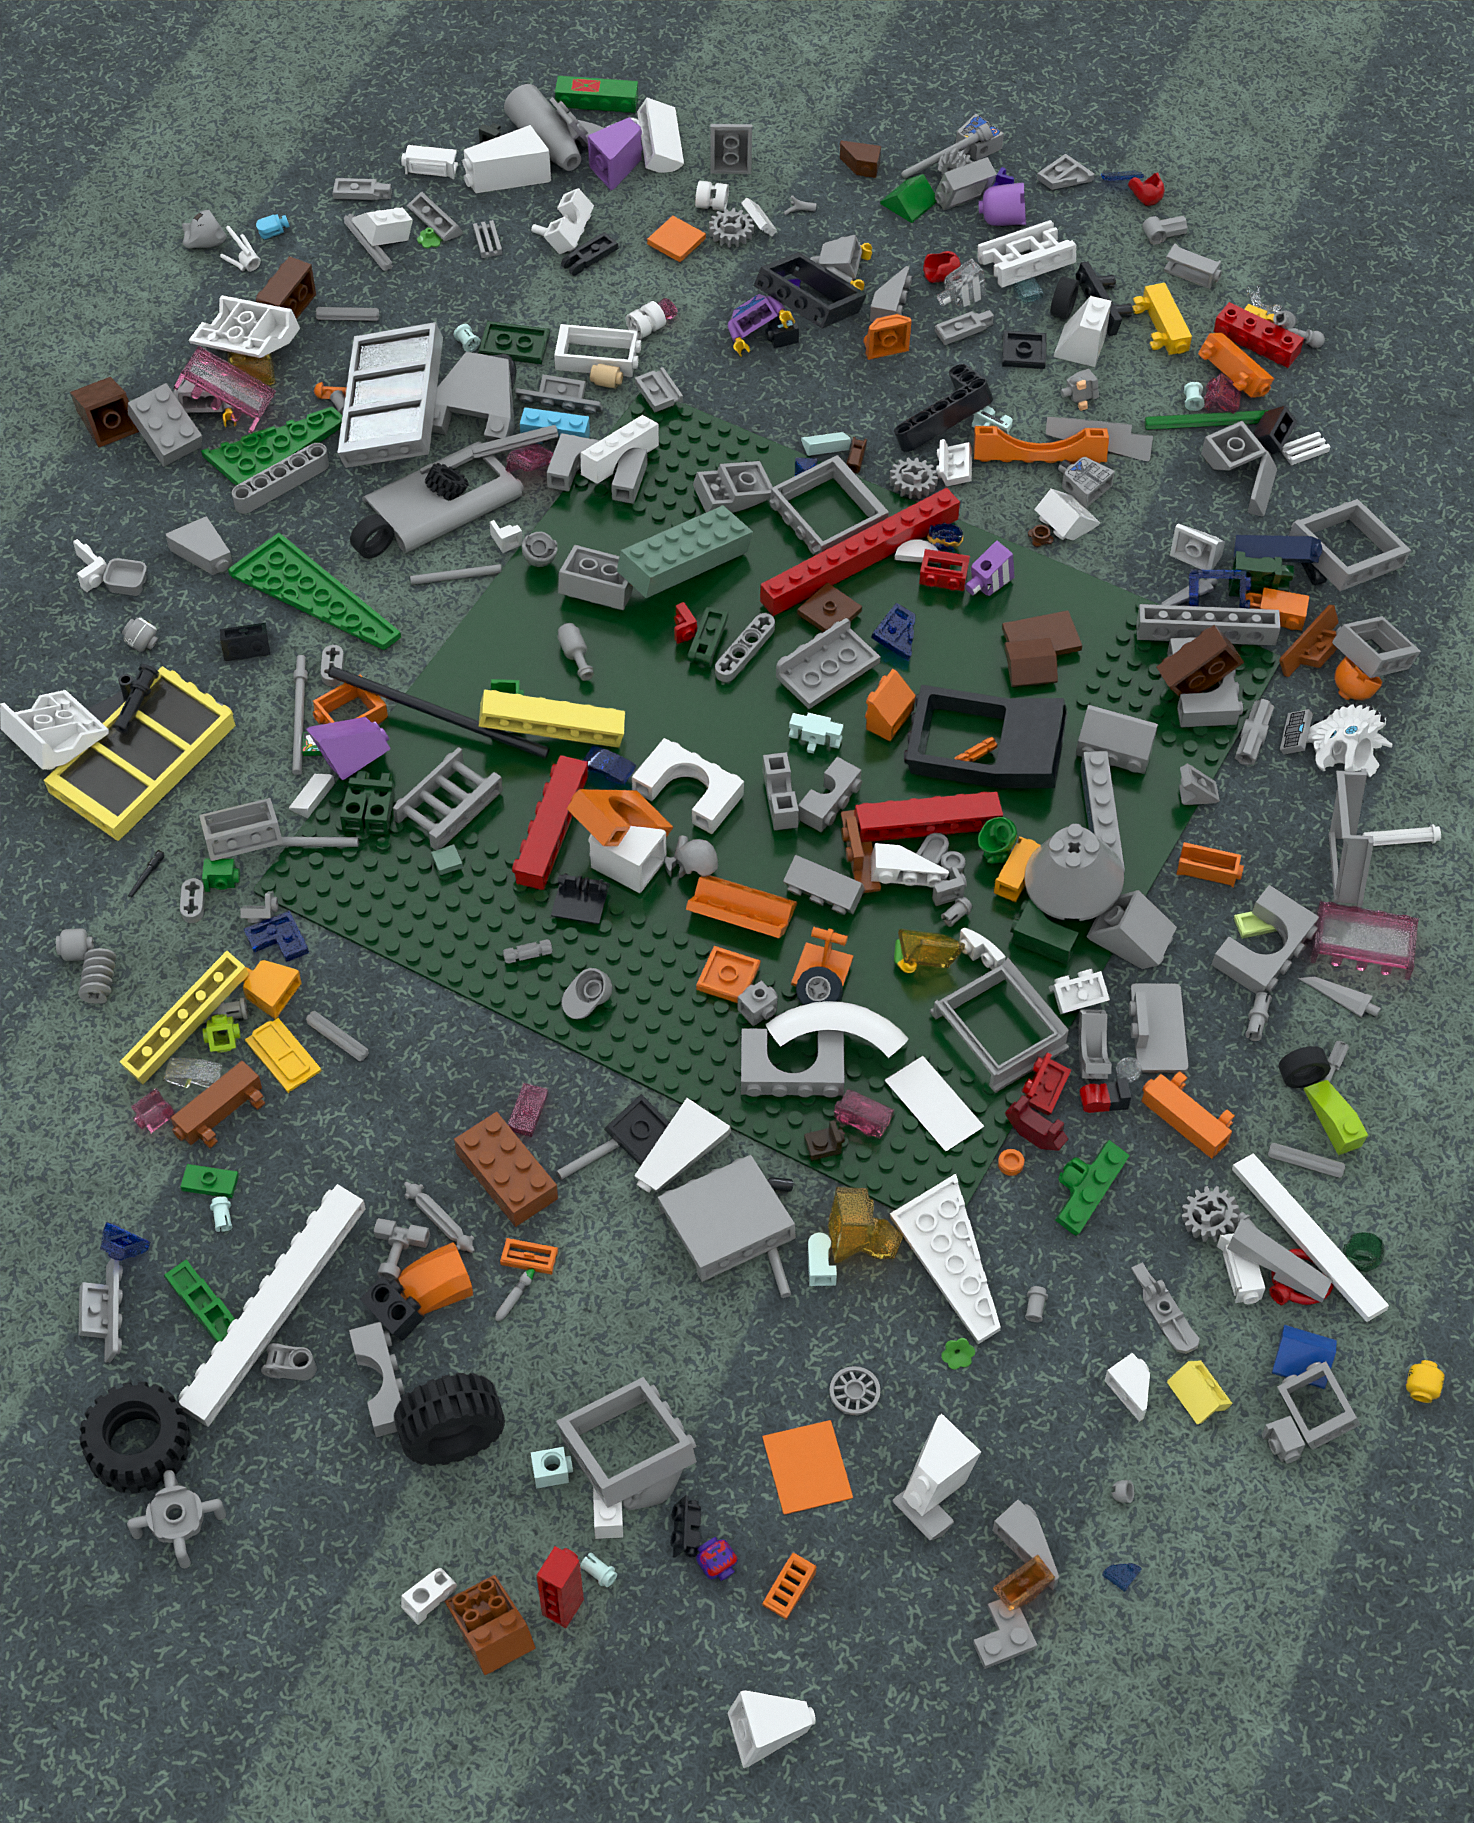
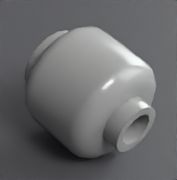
M83 928L64 929L60 936H56V952L58 956L61 955L64 961H84L85 953L94 949L93 937H88L87 931Z

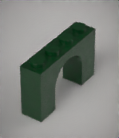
M1031 899L1029 901L1024 900L1020 909V914L1022 915L1020 919L1015 918L1010 932L1013 933L1012 943L1067 965L1075 950L1079 933L1051 922Z

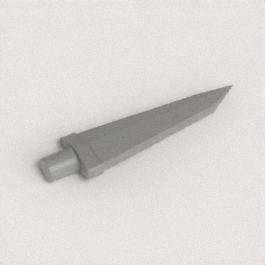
M1214 576L1207 580L1198 579L1163 601L1161 605L1176 606L1214 591L1213 586L1217 585L1218 581Z
M1318 977L1298 978L1360 1018L1363 1017L1365 1012L1377 1017L1381 1010L1380 1007L1370 1003L1373 996L1369 994H1364Z

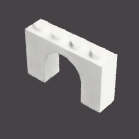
M665 738L632 776V790H637L650 801H653L665 785L675 778L692 777L700 780L708 790L692 809V824L710 834L714 833L744 795V781L739 776L726 772L717 764L710 763L702 759L698 754L691 753L682 748L678 743L671 742Z

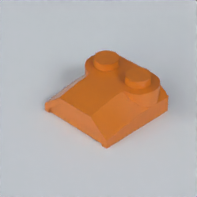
M899 314L876 318L869 326L868 334L863 340L868 360L909 351L911 319Z

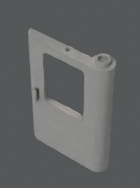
M478 441L363 496L362 499L364 503L368 502L377 514L381 515L394 528L398 546L404 553H407L522 497L524 487L521 481L515 479L493 455H488L481 458L499 475L498 478L451 501L445 500L443 496H438L436 492L433 493L431 488L426 486L425 478L433 464H445L448 468L450 466L454 469L474 459L472 446L482 444Z

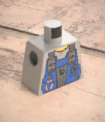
M977 114L973 115L958 130L956 136L957 143L975 134L979 126L985 123L988 124L993 134L992 139L986 142L979 140L962 149L965 155H970L976 161L1002 149L1004 136L1003 132Z

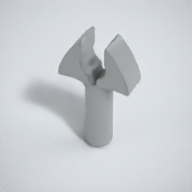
M679 836L674 857H665V868L670 877L672 868L677 864L680 867L679 878L686 874L683 865L678 862L676 857L679 848L688 842L686 836Z

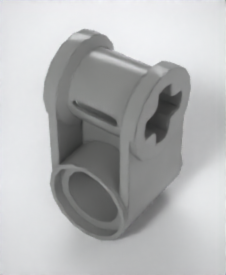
M272 1343L267 1346L268 1357L266 1365H263L261 1369L264 1375L271 1378L309 1380L315 1375L317 1366L311 1351L307 1348ZM303 1361H307V1362H308V1363H307L305 1366H303V1367H298V1366H297L299 1363H301V1362H303Z

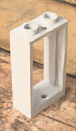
M561 324L554 355L555 370L591 373L592 366L600 363L620 367V372H623V376L632 377L633 370L638 369L639 357L636 356V353L641 352V340H638V332ZM569 343L630 349L628 360L567 354Z

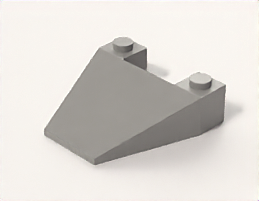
M466 351L437 387L432 432L447 435L452 412L488 419L484 433L488 442L513 436L515 423L509 360Z

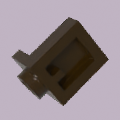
M835 1120L829 1121V1128L804 1134V1141L811 1161L841 1154L842 1143H845V1137L842 1128H837Z

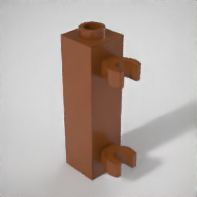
M239 1062L171 1117L174 1135L180 1141L185 1139L190 1145L201 1138L207 1147L212 1148L218 1143L217 1139L214 1138L216 1134L211 1130L247 1100L257 1110L265 1104L262 1100L264 1096L259 1091L262 1089L259 1076L245 1062Z

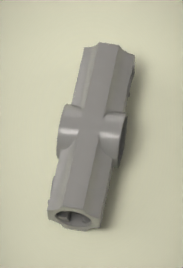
M1255 700L1249 719L1245 721L1240 736L1241 741L1235 759L1240 764L1248 766L1255 764L1260 747L1261 745L1263 746L1269 729L1268 724L1274 706L1268 700Z

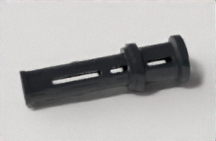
M147 664L139 666V673L135 681H132L130 684L131 692L118 719L113 725V728H116L121 733H128L144 697L151 693L150 687L154 679L159 677L158 670Z

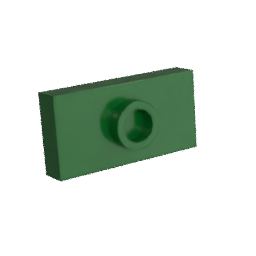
M187 1164L180 1186L181 1191L232 1199L239 1174L237 1171Z

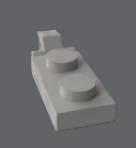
M335 179L333 199L378 200L391 199L392 197L391 184H382L377 182L376 179Z
M990 310L980 314L971 311L937 324L935 326V333L943 344L947 345L981 332L993 325L994 315Z

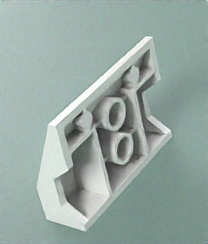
M222 295L220 297L219 314L212 324L202 322L189 339V342L191 344L261 358L289 344L300 327L292 309Z
M66 690L39 695L32 708L28 710L14 712L5 703L0 704L1 730L42 769L50 770L56 766L65 765L109 734V729Z

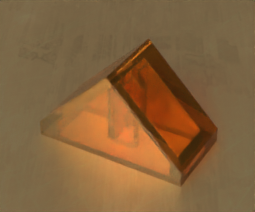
M1037 1554L994 1586L993 1590L1009 1612L1032 1602L1055 1579V1576Z

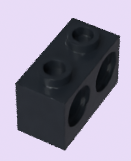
M382 1276L360 1300L394 1336L403 1341L425 1318L419 1311L422 1306L412 1296L407 1298L402 1293L405 1288L396 1279L390 1281ZM390 1293L389 1298L383 1302L385 1295ZM406 1310L405 1316L399 1320L400 1314Z

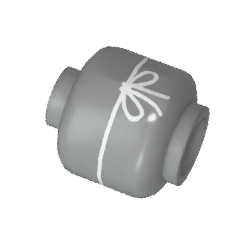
M143 618L130 619L122 631L124 642L138 652H143L147 648L151 650L158 641V638L155 637L157 633L156 627Z

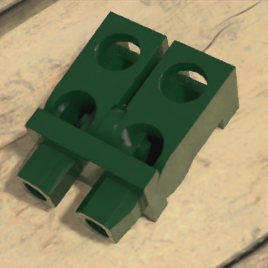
M1236 551L1228 579L1229 596L1245 597L1248 593L1262 594L1264 588L1289 592V581L1293 579L1294 566L1283 565L1282 557H1275L1274 559L1270 557H1263L1261 559L1245 557V552Z
M357 771L355 777L349 779V786L340 814L342 831L364 833L366 826L368 834H389V820L395 797L390 773H381L378 780L370 779V773Z

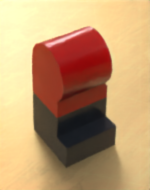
M1127 1077L1117 1078L1116 1082L1085 1085L1079 1090L1083 1110L1087 1113L1129 1109L1131 1094Z

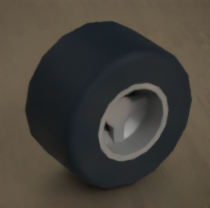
M817 966L809 968L801 974L797 981L796 992L802 1005L825 1001L840 1002L843 986L836 973L828 968Z

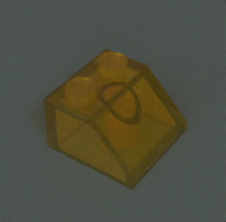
M836 1187L827 1225L834 1263H840L869 1246L872 1235L877 1233V1218H873L874 1203L872 1199H869L867 1188Z

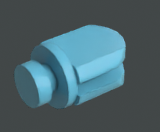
M278 214L259 219L256 223L259 235L263 239L280 235L284 232V226L286 228L290 227L286 215L279 219Z

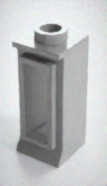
M1177 244L1173 245L1166 256V260L1169 262L1164 268V272L1209 289L1221 277L1220 260L1216 262L1179 248Z

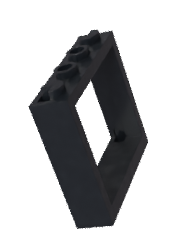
M800 252L762 266L754 283L756 288L822 329L859 313L867 295ZM791 274L832 299L835 303L827 305L783 277ZM818 317H820V318L823 317V321L820 322V321L817 320V318H818Z

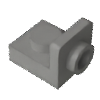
M956 866L951 867L950 880H942L934 885L932 899L936 906L963 897L967 882L964 874H960Z

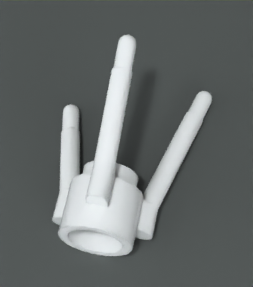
M227 226L226 229L243 251L239 254L240 263L224 254H221L220 257L237 266L242 272L245 269L250 272L257 269L261 259L256 255L246 237L241 234V241L231 227Z

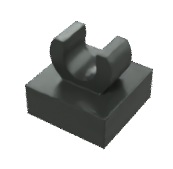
M492 123L490 127L482 124L479 128L480 144L500 137L499 129L501 126Z

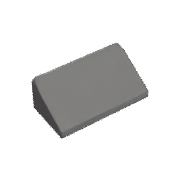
M905 1490L892 1500L929 1540L942 1537L954 1523L953 1519L938 1504L921 1516L903 1498Z

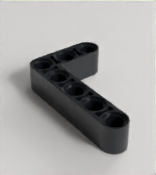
M965 364L952 367L949 370V375L956 391L895 427L894 433L901 450L909 452L918 448L991 404L994 398L987 380Z

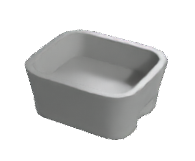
M120 558L112 559L107 564L103 581L112 593L140 595L143 590V583L146 581L147 566L141 561Z

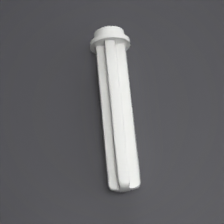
M1432 824L1430 827L1365 832L1362 836H1373V846L1430 841L1432 844H1435L1436 841L1441 839V831L1439 826L1435 827Z

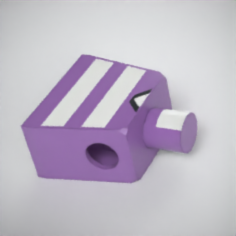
M994 542L972 564V579L965 584L966 590L971 595H975L981 590L985 595L990 596L1015 578L1013 553L1000 542Z

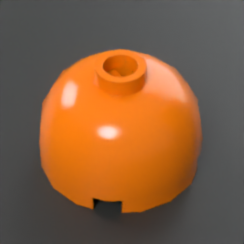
M1347 656L1340 662L1335 671V682L1340 689L1338 693L1346 700L1351 698L1358 701L1366 700L1372 697L1382 686V680L1379 676L1374 678L1368 677Z

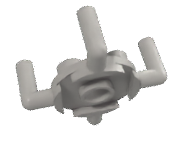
M167 1470L163 1474L165 1488L160 1490L152 1502L148 1504L146 1515L129 1519L127 1526L134 1539L141 1538L143 1535L141 1528L149 1526L151 1532L159 1541L174 1543L175 1555L180 1567L188 1568L191 1561L186 1551L185 1540L200 1532L204 1513L213 1511L215 1517L218 1520H222L226 1517V1511L220 1499L201 1502L196 1493H193L186 1487L179 1486L174 1472ZM174 1508H179L183 1511L181 1517L176 1520L167 1518L168 1513Z

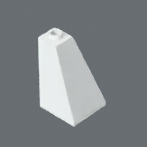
M686 1098L635 1174V1178L639 1180L637 1185L648 1193L651 1190L659 1192L726 1139L731 1133L730 1126Z

